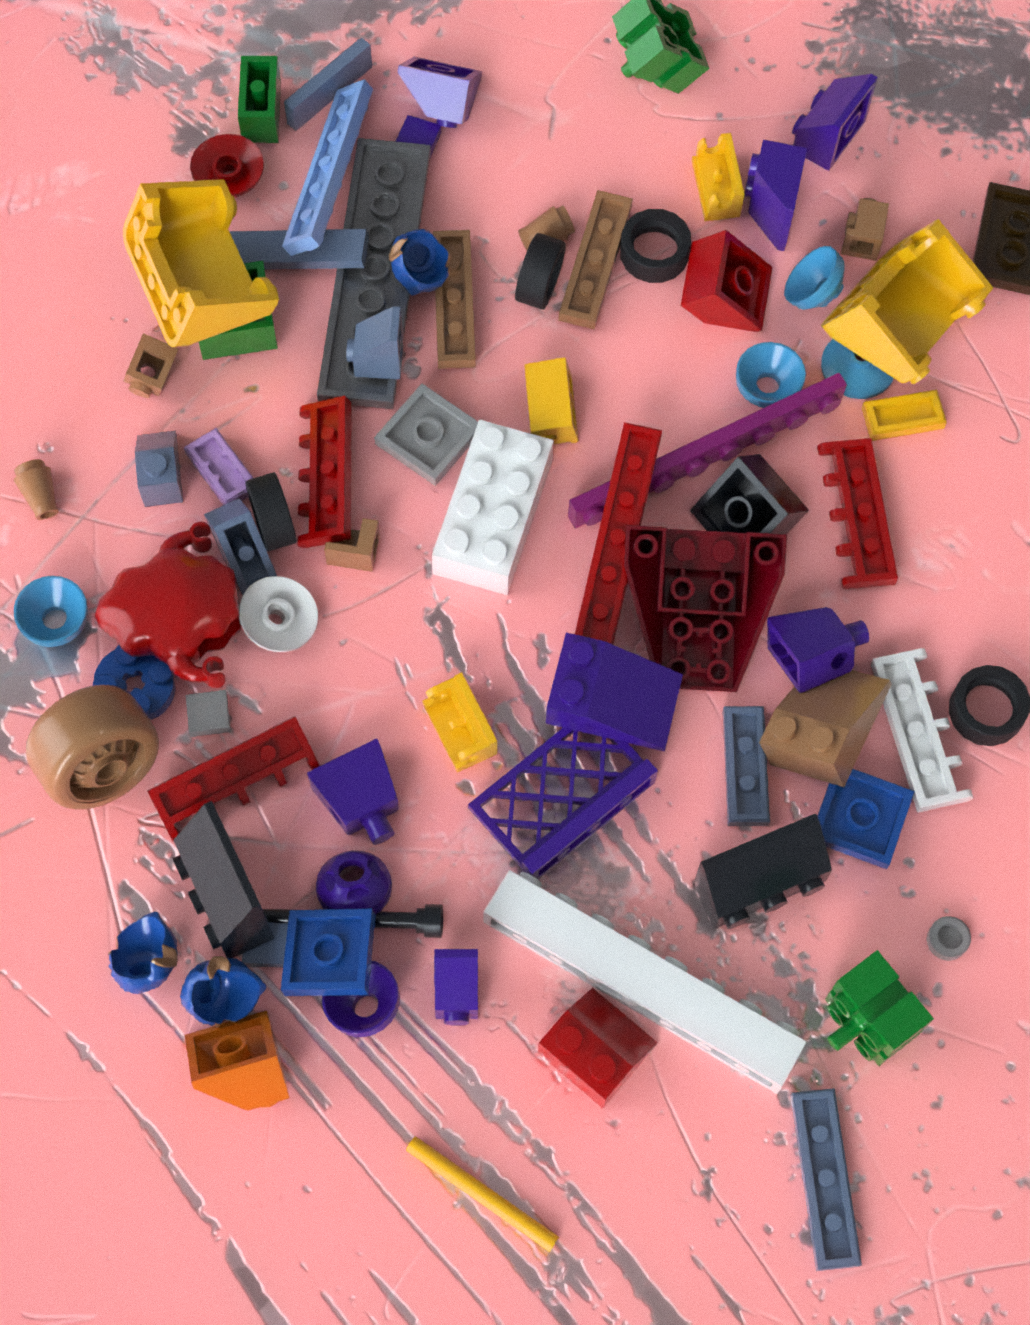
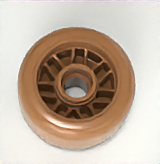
M113 685L85 687L59 699L38 718L26 741L27 762L45 792L60 806L75 810L100 807L125 795L147 775L156 760L159 750L157 730L145 711L128 691Z

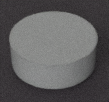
M945 916L932 924L927 932L926 941L933 955L942 960L952 961L960 958L967 951L971 943V933L962 920L956 917Z

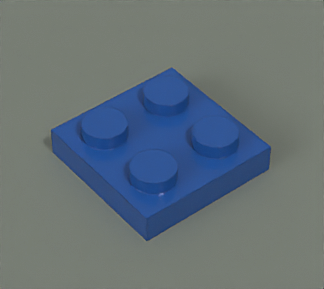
M852 769L845 787L829 783L817 815L826 847L887 870L915 791Z
M372 908L290 910L281 981L282 993L285 996L368 995L376 918Z

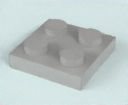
M421 383L374 437L375 445L436 486L470 447L478 421Z

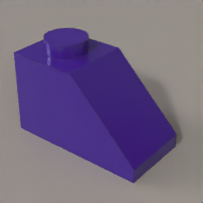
M434 949L436 1019H444V1024L462 1026L469 1024V1019H478V949Z

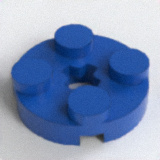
M118 645L115 650L108 653L99 663L94 674L93 686L113 685L127 691V679L141 676L144 687L142 689L134 688L129 693L137 700L150 720L159 717L167 710L175 696L174 674L169 666L157 657L151 655L132 657L125 653L120 645Z

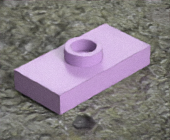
M217 428L183 447L187 457L223 505L239 498L241 501L248 498L245 481L253 479V477Z

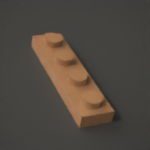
M597 190L561 304L558 321L595 330L620 248L621 234L630 215L633 198Z
M470 230L433 231V235L452 256L449 267L451 275L441 287L435 290L438 369L476 368Z

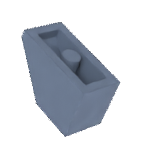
M393 306L356 324L355 338H348L346 351L347 362H353L355 377L400 380L404 347L401 307Z
M176 430L137 435L134 451L137 485L144 506L182 503L183 493Z
M240 498L204 514L224 561L235 572L236 584L242 595L254 582L265 577L277 576L251 512Z

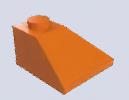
M267 1010L246 1016L235 1023L229 1021L222 1023L218 1028L212 1026L184 1035L193 1089L246 1111L259 1107H271L279 1101L290 1098Z

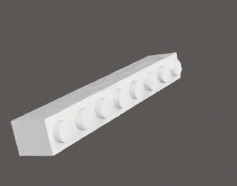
M511 870L508 871L483 912V923L776 1094L779 1092L806 1044L805 1040L799 1038L800 1032L796 1028L783 1021H777L776 1024L761 1016L763 1011L758 1006L744 999H740L739 1002L724 994L725 989L720 984L709 978L697 979L687 973V966L679 960L670 956H666L665 959L650 951L651 946L641 938L634 935H629L627 938L614 931L615 926L608 919L598 914H593L590 917L577 909L578 904L573 899L562 893H556L554 896L541 888L542 883L532 875L521 872L518 875Z

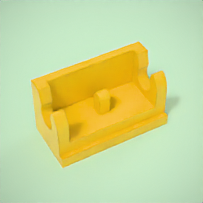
M731 133L721 134L718 138V144L711 148H707L706 139L702 138L697 144L696 156H692L691 161L704 222L740 217L745 194Z
M566 357L524 364L531 434L552 439L554 444L579 442L572 374Z
M462 672L425 692L428 698L422 700V704L457 773L497 755V739Z

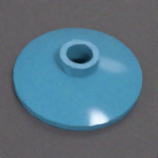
M832 339L827 344L821 359L822 373L825 379L836 373L841 374L847 384L844 396L854 399L872 398L883 393L893 382V377L868 361L857 360L855 357L858 356L837 341Z

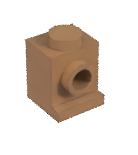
M872 198L859 199L856 213L849 212L841 255L877 261L884 238L889 203L879 202Z
M143 333L123 380L130 384L128 390L143 398H150L151 394L159 397L179 348L171 347L167 343ZM146 366L151 367L155 375L153 377L145 375L141 372V369Z

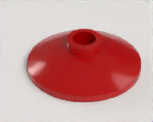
M221 134L205 140L197 147L191 158L190 170L194 181L224 179L230 194L235 198L248 193L259 183L264 171V161L261 151L251 140L240 135ZM227 171H232V172H233V173H230V174H224V173L227 172Z

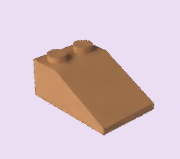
M851 670L842 676L803 693H799L794 686L775 708L759 742L770 765L845 787L892 685L891 681Z

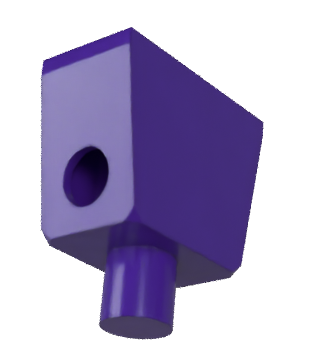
M827 607L767 618V649L799 693L806 692L850 672L854 668L855 647L869 642V632L862 620L844 625L836 613Z
M377 738L307 772L312 791L347 835H351L364 828L373 845L381 844L394 836L395 832L387 816L399 810L398 799Z

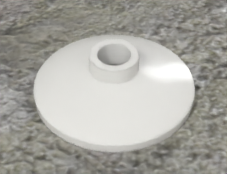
M270 576L254 582L245 591L239 604V620L245 634L259 647L272 652H290L302 647L314 634L318 623V609L314 598L303 585L287 577ZM276 614L280 616L282 623H273L269 619V615Z

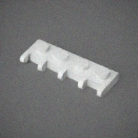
M925 648L873 658L871 662L874 676L888 679L892 683L883 706L909 788L915 791L913 801L917 813L964 803L974 798L971 789L957 791L950 769L959 767L963 763L960 755L946 757L938 734L939 731L950 728L948 718L936 720L933 718L926 695L938 691L936 681L922 683L915 663L928 657Z

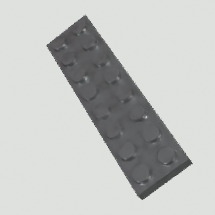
M358 138L343 229H366L369 234L365 268H338L336 271L317 389L318 401L345 395L352 402V405L394 408L398 379L355 377L353 362H347L346 359L348 338H355L357 323L393 306L401 307L404 340L410 293L395 278L391 261H389V254L397 236L420 229L431 154L430 145Z

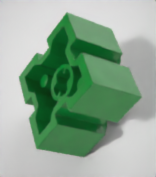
M630 0L612 16L617 30L616 38L626 49L624 53L627 62L621 67L625 77L630 78L634 76L638 79L641 78L648 82H654L660 88H665L679 94L710 69L702 46L695 43L693 38L697 33L687 10L672 3L665 7L662 0Z
M878 950L838 979L833 986V990L828 993L825 1000L829 1004L826 1007L828 1013L841 1026L827 1037L832 1048L839 1051L858 1036L854 1040V1044L860 1054L868 1061L874 1060L880 1067L917 1038L934 1018L913 992H908L898 980L900 978L899 975Z

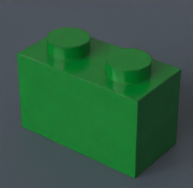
M241 56L238 122L241 136L251 140L253 143H279L281 77L278 56Z

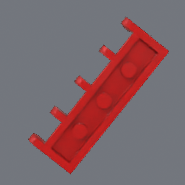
M344 395L305 404L299 408V416L304 419H310V434L299 437V447L310 449V467L298 471V480L309 483V502L298 505V515L309 517V533L301 534L297 537V546L300 548H310L325 545L326 542L335 543L351 539L352 402Z
M864 438L820 443L817 445L818 455H832L835 473L823 476V484L825 487L838 486L842 508H835L829 511L830 521H844L848 543L839 544L835 547L836 556H851L854 575L841 579L842 588L856 589L895 585L898 575L872 439Z
M293 716L148 789L147 792L173 841L179 834L174 824L198 812L205 803L212 801L214 804L237 793L242 805L245 806L251 803L244 788L273 774L279 787L287 784V781L281 769L303 758H306L307 764L312 770L320 765L296 716Z

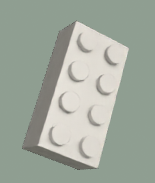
M479 419L432 553L433 575L508 596L553 461L554 440Z

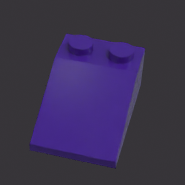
M566 632L546 708V724L665 752L683 674L606 641Z

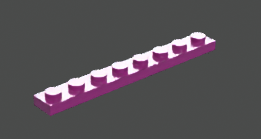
M836 373L657 458L649 493L653 491L655 493H662L673 486L676 480L687 475L689 477L698 476L710 464L721 459L722 461H729L739 455L742 449L754 443L757 446L765 444L775 436V433L786 428L789 430L796 429L803 425L809 417L819 412L822 414L832 412L841 404L847 386L845 380L840 373ZM610 481L569 500L568 518L575 529L584 524L592 526L601 521Z

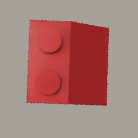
M728 230L693 241L680 306L705 324L752 332L762 331L773 267Z
M592 987L565 1011L538 1043V1054L603 1109L658 1042Z

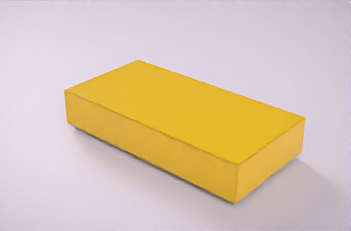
M937 389L865 401L861 408L869 437L872 441L944 429L947 424Z

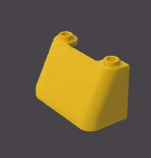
M224 179L140 183L124 223L123 239L127 253L164 338L171 347L189 346L269 316L279 301L277 288L267 277H258L253 281L251 280L228 230L232 219L236 216L237 203L234 196L230 194Z
M937 219L891 247L822 322L821 327L830 338L900 383L910 381L912 384H915L922 380L931 370L928 367L932 361L928 354L930 349L956 319L964 315L967 318H971L979 313L986 305L983 300L992 291L993 287L941 221Z

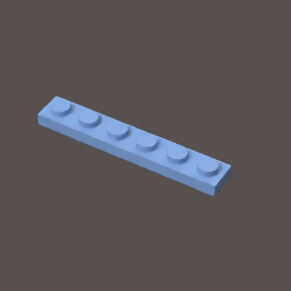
M365 79L336 91L282 245L290 256L305 251H313L323 242L324 233L329 218L333 213V206L342 186V180L347 165L350 162L351 153L359 135V130L373 88Z

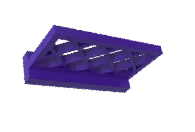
M562 728L468 804V809L520 866L521 872L540 879L650 788L656 781L657 768L648 759L643 760L626 742L610 739L613 744H606L605 737H602L601 743L577 742L578 731ZM573 734V741H564ZM554 748L572 749L571 769L546 767L547 754ZM576 751L601 752L600 770L575 769ZM605 752L622 753L632 764L622 773L604 771ZM542 759V766H533ZM523 773L541 774L540 794L515 792L516 779ZM546 775L570 777L569 796L544 794ZM575 777L599 779L598 792L591 798L573 797ZM604 779L612 780L605 787H603ZM511 784V792L502 791ZM493 798L509 799V818H490L482 807ZM514 801L539 802L538 822L513 820ZM543 803L568 804L567 818L561 823L542 822ZM573 805H581L572 813ZM499 827H508L507 836ZM512 828L537 830L536 843L522 854L511 841ZM541 830L550 831L541 838Z

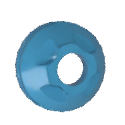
M823 246L811 251L800 260L789 275L784 289L786 300L802 310L826 307L833 299L840 295L844 288L842 284L845 272L843 258L831 246Z
M763 342L748 348L741 355L735 373L737 387L743 397L750 403L762 408L802 390L806 376L805 366L799 355L788 346L774 342ZM764 377L772 378L778 383L779 389L773 393L762 392L757 386V381Z
M45 576L30 582L19 593L13 609L14 619L20 632L32 643L44 647H56L69 643L82 632L88 618V605L83 591L76 583L61 576ZM55 610L66 613V622L60 628L50 629L44 625V619L48 613Z

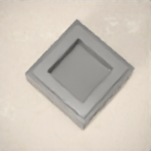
M226 690L185 695L190 737L231 732Z

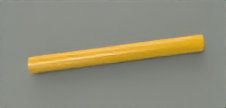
M417 1136L407 1146L406 1151L547 1251L550 1252L559 1236Z

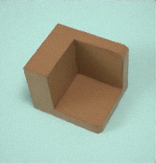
M363 518L360 530L351 529V539L335 543L326 542L324 549L326 564L373 572L380 540L378 520Z

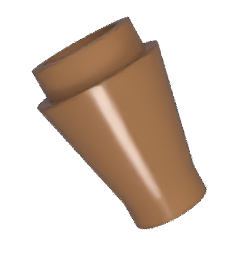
M564 205L558 208L552 206L528 225L518 230L519 237L526 251L536 233L562 241L568 240V236L575 233L573 223Z
M34 459L18 465L14 469L16 477L13 481L33 510L36 519L45 520L58 514L51 468L46 466L42 459Z

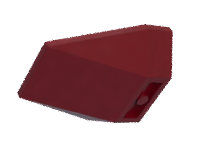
M626 525L624 567L650 661L683 674L680 689L738 691L785 575L787 535Z

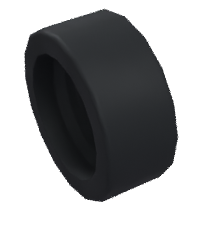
M647 209L636 213L626 222L621 234L620 259L625 269L635 278L648 283H663L676 278L685 269L691 250V232L686 222L677 214L664 209ZM648 232H660L668 235L676 242L677 251L669 258L652 260L643 257L634 249V241L639 235Z
M541 233L535 234L526 252L515 291L516 301L542 310L546 308L562 267L566 248L564 241Z
M273 472L246 480L245 485L250 504L267 552L295 544L297 542L296 533L276 473Z
M984 665L971 669L961 677L949 699V715L953 726L963 738L977 745L995 746L1008 742L1017 735L1030 713V696L1026 685L1015 673L1000 666ZM986 685L1001 690L1010 699L1013 707L1009 721L1002 726L995 727L984 725L975 720L968 712L966 706V697L973 688Z

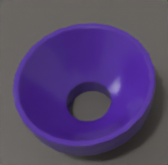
M358 850L345 851L333 856L321 867L316 880L317 899L323 909L372 908L376 915L386 906L391 897V875L385 863L374 854ZM348 866H359L364 870L363 876L356 881H345L340 877V873Z
M371 961L369 994L322 996L323 1011L328 1021L345 1035L352 1037L375 1035L384 1030L397 1014L400 1006L398 983L386 966L376 961ZM366 996L375 997L378 1000V1007L372 1015L360 1017L355 1013L356 1004L360 999Z

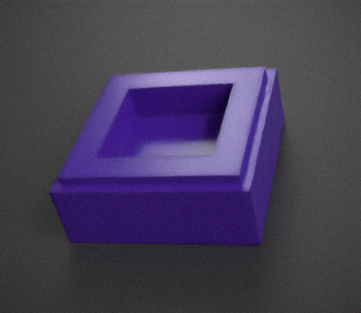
M407 115L395 142L430 145L431 158L442 133L441 126Z

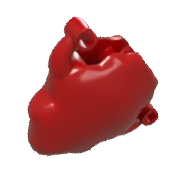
M200 521L194 523L190 530L176 533L166 539L160 546L159 552L145 565L124 568L117 574L112 587L99 600L94 617L99 627L114 638L121 649L132 657L155 656L167 664L173 674L185 681L205 682L209 687L220 688L226 682L225 675L220 672L216 674L211 673L212 671L224 669V662L220 657L212 656L207 658L203 662L202 667H198L194 663L198 662L206 652L223 650L231 638L241 631L238 589L233 569L224 566L212 555L195 557L184 549L186 546L192 545L195 551L205 553L209 552L212 548V541L207 537L211 534L210 526L206 522Z

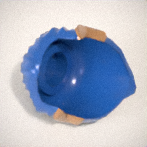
M413 230L397 236L394 240L389 254L392 271L395 278L412 296L438 289L451 275L449 267L452 256L429 230Z
M158 912L144 915L137 921L129 924L116 936V950H111L108 953L109 961L111 962L108 966L112 970L111 976L121 989L132 994L148 992L160 987L167 980L178 962L177 939Z
M214 956L210 960L196 965L189 972L182 985L180 994L181 1004L186 1009V1012L194 1016L202 1024L215 1025L218 1028L225 1021L235 1023L250 1014L257 1004L260 995L266 990V983L240 960Z

